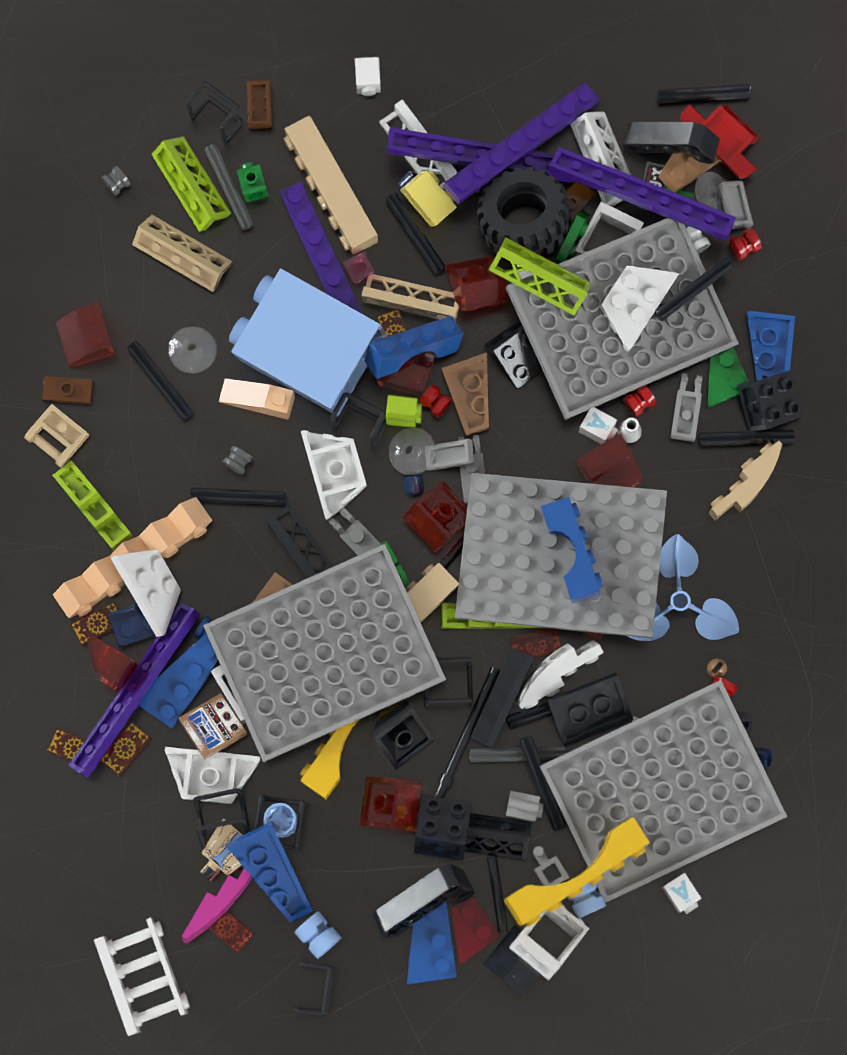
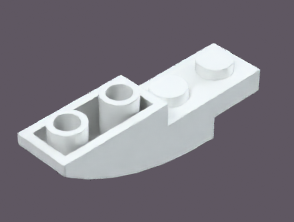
M592 640L574 650L567 643L553 652L525 680L516 697V704L521 709L524 707L528 709L535 706L542 697L546 695L550 697L557 694L560 688L564 686L561 676H569L575 673L577 667L585 663L587 665L598 660V656L603 653L600 645Z

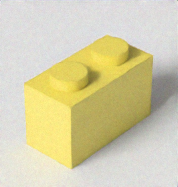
M426 170L421 171L400 191L431 227L438 225L457 207L453 203L455 200L447 190L443 191L438 185L440 181L437 176Z

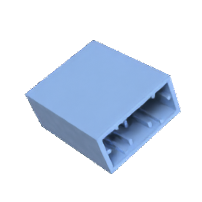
M280 268L275 278L267 275L259 283L253 300L259 303L251 319L241 317L233 327L229 336V342L235 346L231 352L246 365L333 413L342 394L345 392L352 394L366 370L365 358L370 342L384 338L386 332L379 323ZM346 397L336 416H339L349 398Z

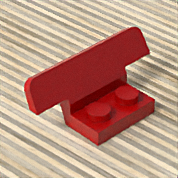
M688 105L682 112L681 122H696L705 125L720 138L716 156L735 175L744 179L758 169L741 152L748 145L755 144L760 136L727 105H720L707 119L692 105Z

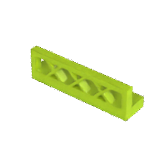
M179 137L162 141L152 153V156L199 232L207 230L216 220L228 218L231 212L185 138ZM179 145L184 155L179 153L174 146ZM186 165L193 167L196 174L189 171ZM198 184L204 186L208 193L202 191ZM210 204L216 205L220 212L215 213Z
M506 237L489 268L493 273L574 316L591 285L587 280ZM501 257L511 261L513 269L504 270L498 267L497 264ZM526 270L531 272L534 280L524 281L521 279L519 272ZM550 282L554 284L556 292L547 293L543 291L541 283ZM570 293L578 297V300L574 306H571L564 302L562 295Z

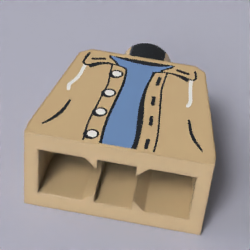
M232 825L217 827L202 851V854L210 861L200 872L210 881L220 871L224 872L227 876H232L243 867L225 846L226 843L243 836Z

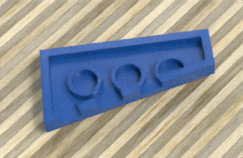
M747 311L756 380L789 371L795 316Z
M207 633L155 679L152 687L139 703L140 707L171 729L176 726L179 717L184 714L211 674V670L219 662Z
M271 822L225 844L226 848L236 857L289 922L312 912V908Z
M446 902L413 924L407 984L457 977Z

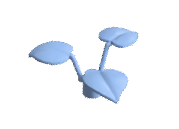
M679 534L672 536L661 549L660 573L666 578L676 576L677 592L671 596V605L660 611V607L656 603L653 638L628 637L638 641H652L661 638L668 631L670 625L668 619L663 615L673 608L677 611L690 608L699 613L700 615L695 621L696 629L706 639L718 640L737 634L739 632L738 621L735 613L727 603L720 599L711 598L706 600L703 604V609H700L691 604L690 596L682 591L680 576L688 577L692 575L698 567L699 559L695 549Z

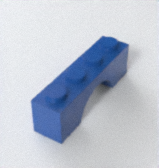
M452 316L370 342L365 363L376 379L396 373L406 361L422 352L431 351L437 358L457 352L464 333Z
M567 497L541 506L549 534H556L567 538L576 550L575 563L571 570L563 576L572 604L601 595L599 588L603 587L599 572L595 574L593 572L591 564L596 562L592 550H586L584 541L588 540L584 525L578 526L576 518L580 517L576 502L571 504L570 498Z

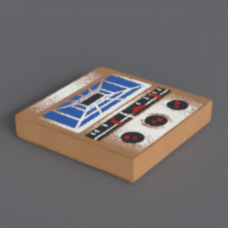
M221 693L179 717V722L204 760L247 735L246 730Z

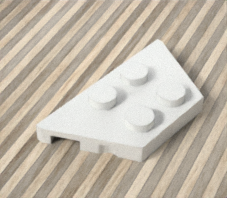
M626 266L603 300L600 308L605 317L610 320V326L615 333L617 332L624 344L623 348L627 352L632 348L679 275L676 272Z
M302 430L301 435L327 521L367 487L353 439L346 437L338 438L329 434L322 435Z
M156 549L112 556V562L156 637L163 636L166 633L181 589L160 552Z
M165 747V753L176 779L181 798L184 800H193L196 796L234 788L242 790L261 759L259 756L217 752L204 760L198 750ZM235 793L201 801L233 804L238 795Z

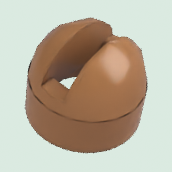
M712 659L707 665V673L714 679L715 677L722 678L727 672V665L722 659ZM720 662L723 666L715 674L712 670Z

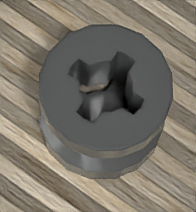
M117 166L112 168V172L109 175L105 174L101 177L105 185L115 196L120 193V189L131 185L128 178Z
M232 446L230 448V455L224 458L222 463L234 472L243 475L245 472L244 467L253 458L242 449Z

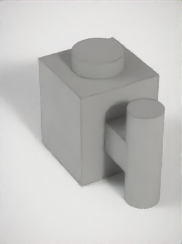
M511 791L506 817L535 823L536 817L541 818L544 803H539V796Z
M535 847L533 856L540 866L535 868L534 872L543 886L558 885L569 878L557 856L549 860L542 847Z

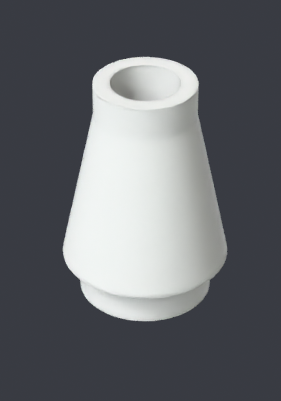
M628 418L619 424L617 432L622 441L633 443L640 438L642 430L635 418ZM628 426H633L634 429H629Z

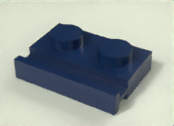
M138 604L108 613L119 648L156 637Z

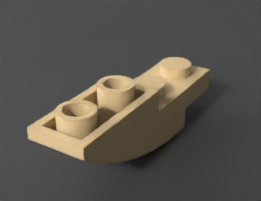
M777 441L774 445L771 442L759 451L762 455L756 460L751 457L741 466L743 470L739 476L744 482L742 483L741 480L737 481L729 488L730 494L725 498L720 495L710 504L712 508L709 514L714 520L718 519L732 506L740 513L758 495L776 465L782 446L780 441Z

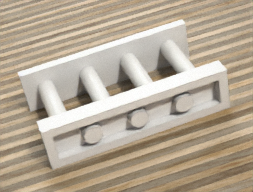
M154 918L146 919L149 928L118 940H108L106 936L94 939L128 1036L139 1033V1026H142V1023L176 1009L179 1010L180 1015L188 1014L186 1008L190 1007L186 994L180 993L163 946L161 936L164 933L159 921L155 922ZM153 937L157 952L123 965L120 963L116 964L113 955L117 954V950ZM161 961L165 976L132 989L124 987L122 978H125L126 974ZM170 985L174 1000L140 1013L138 1011L133 1012L131 1002L134 1001V998Z

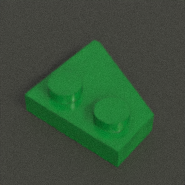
M582 210L576 216L556 259L564 262L568 258L575 256V250L578 246L576 243L580 236H584L589 227L587 222L591 216L590 213Z
M734 347L715 354L709 359L708 408L740 396L737 385L749 382Z

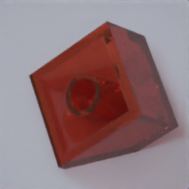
M492 256L446 265L454 299L462 311H474L480 307L498 306L500 303L508 302L507 280L489 270L494 260Z
M99 302L76 308L56 322L69 368L115 354Z
M431 351L417 354L406 361L396 373L378 378V385L422 396L427 390L436 356Z
M621 434L578 458V467L587 481H591L592 484L633 487L644 480L635 457Z
M442 481L414 502L402 518L436 553L465 528L467 505Z
M89 634L87 641L95 672L100 676L99 681L114 691L117 687L121 689L138 664L132 658Z
M366 777L360 826L400 832H415L421 783L401 778Z

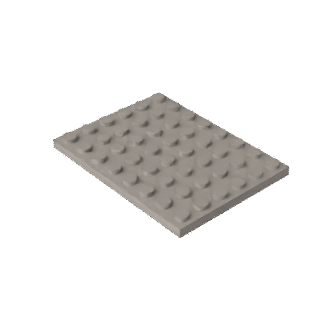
M669 218L557 264L591 283L589 291L575 316L514 283L506 286V290L565 420L739 344L712 284L664 321H659L655 314H653L628 352L623 348L624 344L617 332L615 333L610 326V320L603 314L600 305L626 266L676 272L679 274L657 309L706 272L685 224ZM531 275L523 280L526 282L532 281L534 277ZM550 282L541 283L543 291L547 293L556 292L554 284ZM570 293L562 295L564 302L571 306H574L578 300V297Z
M471 473L455 619L653 638L667 491ZM567 497L570 498L571 504L575 502L577 504L580 517H577L576 520L579 527L584 525L588 537L584 544L586 550H592L596 562L591 564L594 574L599 572L603 587L599 588L601 595L573 604L563 576L571 570L575 563V547L567 538L556 534H549L541 509L543 505Z
M385 544L203 625L263 762L446 680Z
M721 680L540 766L588 867L599 855L608 832L629 818L634 817L650 842L644 846L646 850L644 853L634 859L630 855L623 860L624 866L614 872L609 869L602 874L604 879L596 884L605 903L787 817Z

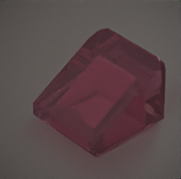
M365 252L342 262L353 284L375 273Z

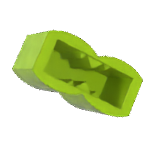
M388 395L386 425L416 428V423L421 424L422 404L418 403V398Z

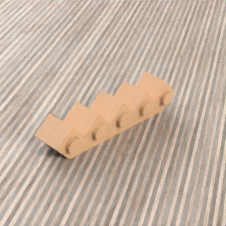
M196 497L182 502L167 517L152 522L138 537L123 542L110 556L93 562L81 576L64 582L53 596L68 618L76 615L82 617L92 610L91 607L106 597L114 596L125 585L124 580L111 560L112 556L158 549L162 558H169L189 540L202 536L207 531L206 527L212 519Z

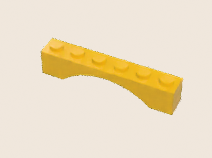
M359 720L330 732L329 735L332 737L327 744L322 742L314 754L317 758L313 764L307 763L300 773L303 777L301 782L325 800L340 781L341 753L349 733Z
M634 817L629 818L608 832L605 843L597 858L577 877L565 883L552 886L526 885L505 898L504 902L519 926L526 923L529 927L541 919L539 914L545 910L551 913L561 907L560 901L567 896L573 899L583 892L581 887L587 883L593 886L604 879L602 874L607 870L611 869L614 872L624 866L623 860L630 855L634 859L646 851L644 846L650 842Z

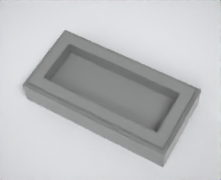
M743 181L721 182L718 187L724 211L736 217L732 229L750 228L753 226Z
M471 439L425 446L426 468L428 471L474 464L473 443Z

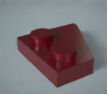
M473 896L451 909L458 958L461 964L500 937V934Z

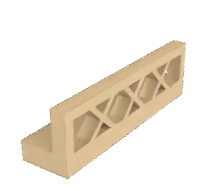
M151 215L138 226L132 244L212 292L218 287L221 276L231 267L233 262L154 215ZM154 225L161 230H155L150 226ZM171 238H176V239L180 240L181 242H176V241L172 240ZM191 250H197V251L200 252L201 254L194 253V252L191 251ZM211 261L217 262V263L221 264L222 266H221V267H218L217 265L213 264Z
M370 273L366 287L364 286L362 292V302L395 310L398 309L399 311L438 320L452 316L455 322L462 294ZM372 281L383 283L387 290L382 291L371 288ZM399 287L406 288L409 296L395 294L392 291ZM423 292L428 293L433 301L417 299L416 296ZM445 298L455 300L454 307L439 304V302Z

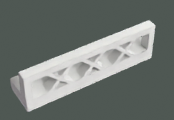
M403 100L395 104L394 112L380 121V125L387 134L390 129L388 123L397 117L403 123L402 129L405 130L407 128V130L427 133ZM404 156L417 174L427 170L434 174H441L446 181L457 174L451 163L431 160L430 168L420 167L417 164V158L414 157L413 159V157ZM442 183V184L439 185V186H440V187L442 188V190L444 191V190H445V188L443 187L444 183Z
M586 112L570 124L584 157L616 169L613 164L614 162L618 166L619 171L630 175L605 112ZM595 120H599L602 129L597 126ZM604 141L609 144L610 149L606 147ZM598 190L602 202L611 207L622 201V199Z

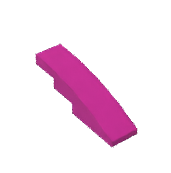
M243 869L238 880L228 875L216 897L207 892L182 935L183 942L189 943L203 933L233 905L253 878L247 870Z

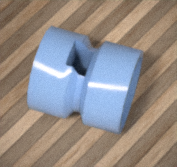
M276 803L266 810L263 820L264 825L271 822L277 836L284 838L294 833L298 818L290 806L284 803Z
M587 883L581 887L583 892L573 899L567 896L568 900H573L574 902L572 909L577 919L606 906L601 893L595 891L597 884L591 886L590 883Z
M319 911L313 914L294 932L303 943H309L308 949L317 959L323 956L342 938L333 927H327L328 921Z

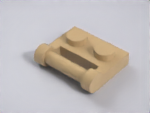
M51 404L29 429L24 438L30 443L34 442L56 460L55 463L62 468L90 435ZM42 429L66 447L63 453L39 435Z

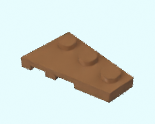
M673 153L658 177L670 191L676 193L721 162V160L715 156L714 163L705 164L695 160L688 153Z
M487 353L441 368L465 436L467 437L489 429Z

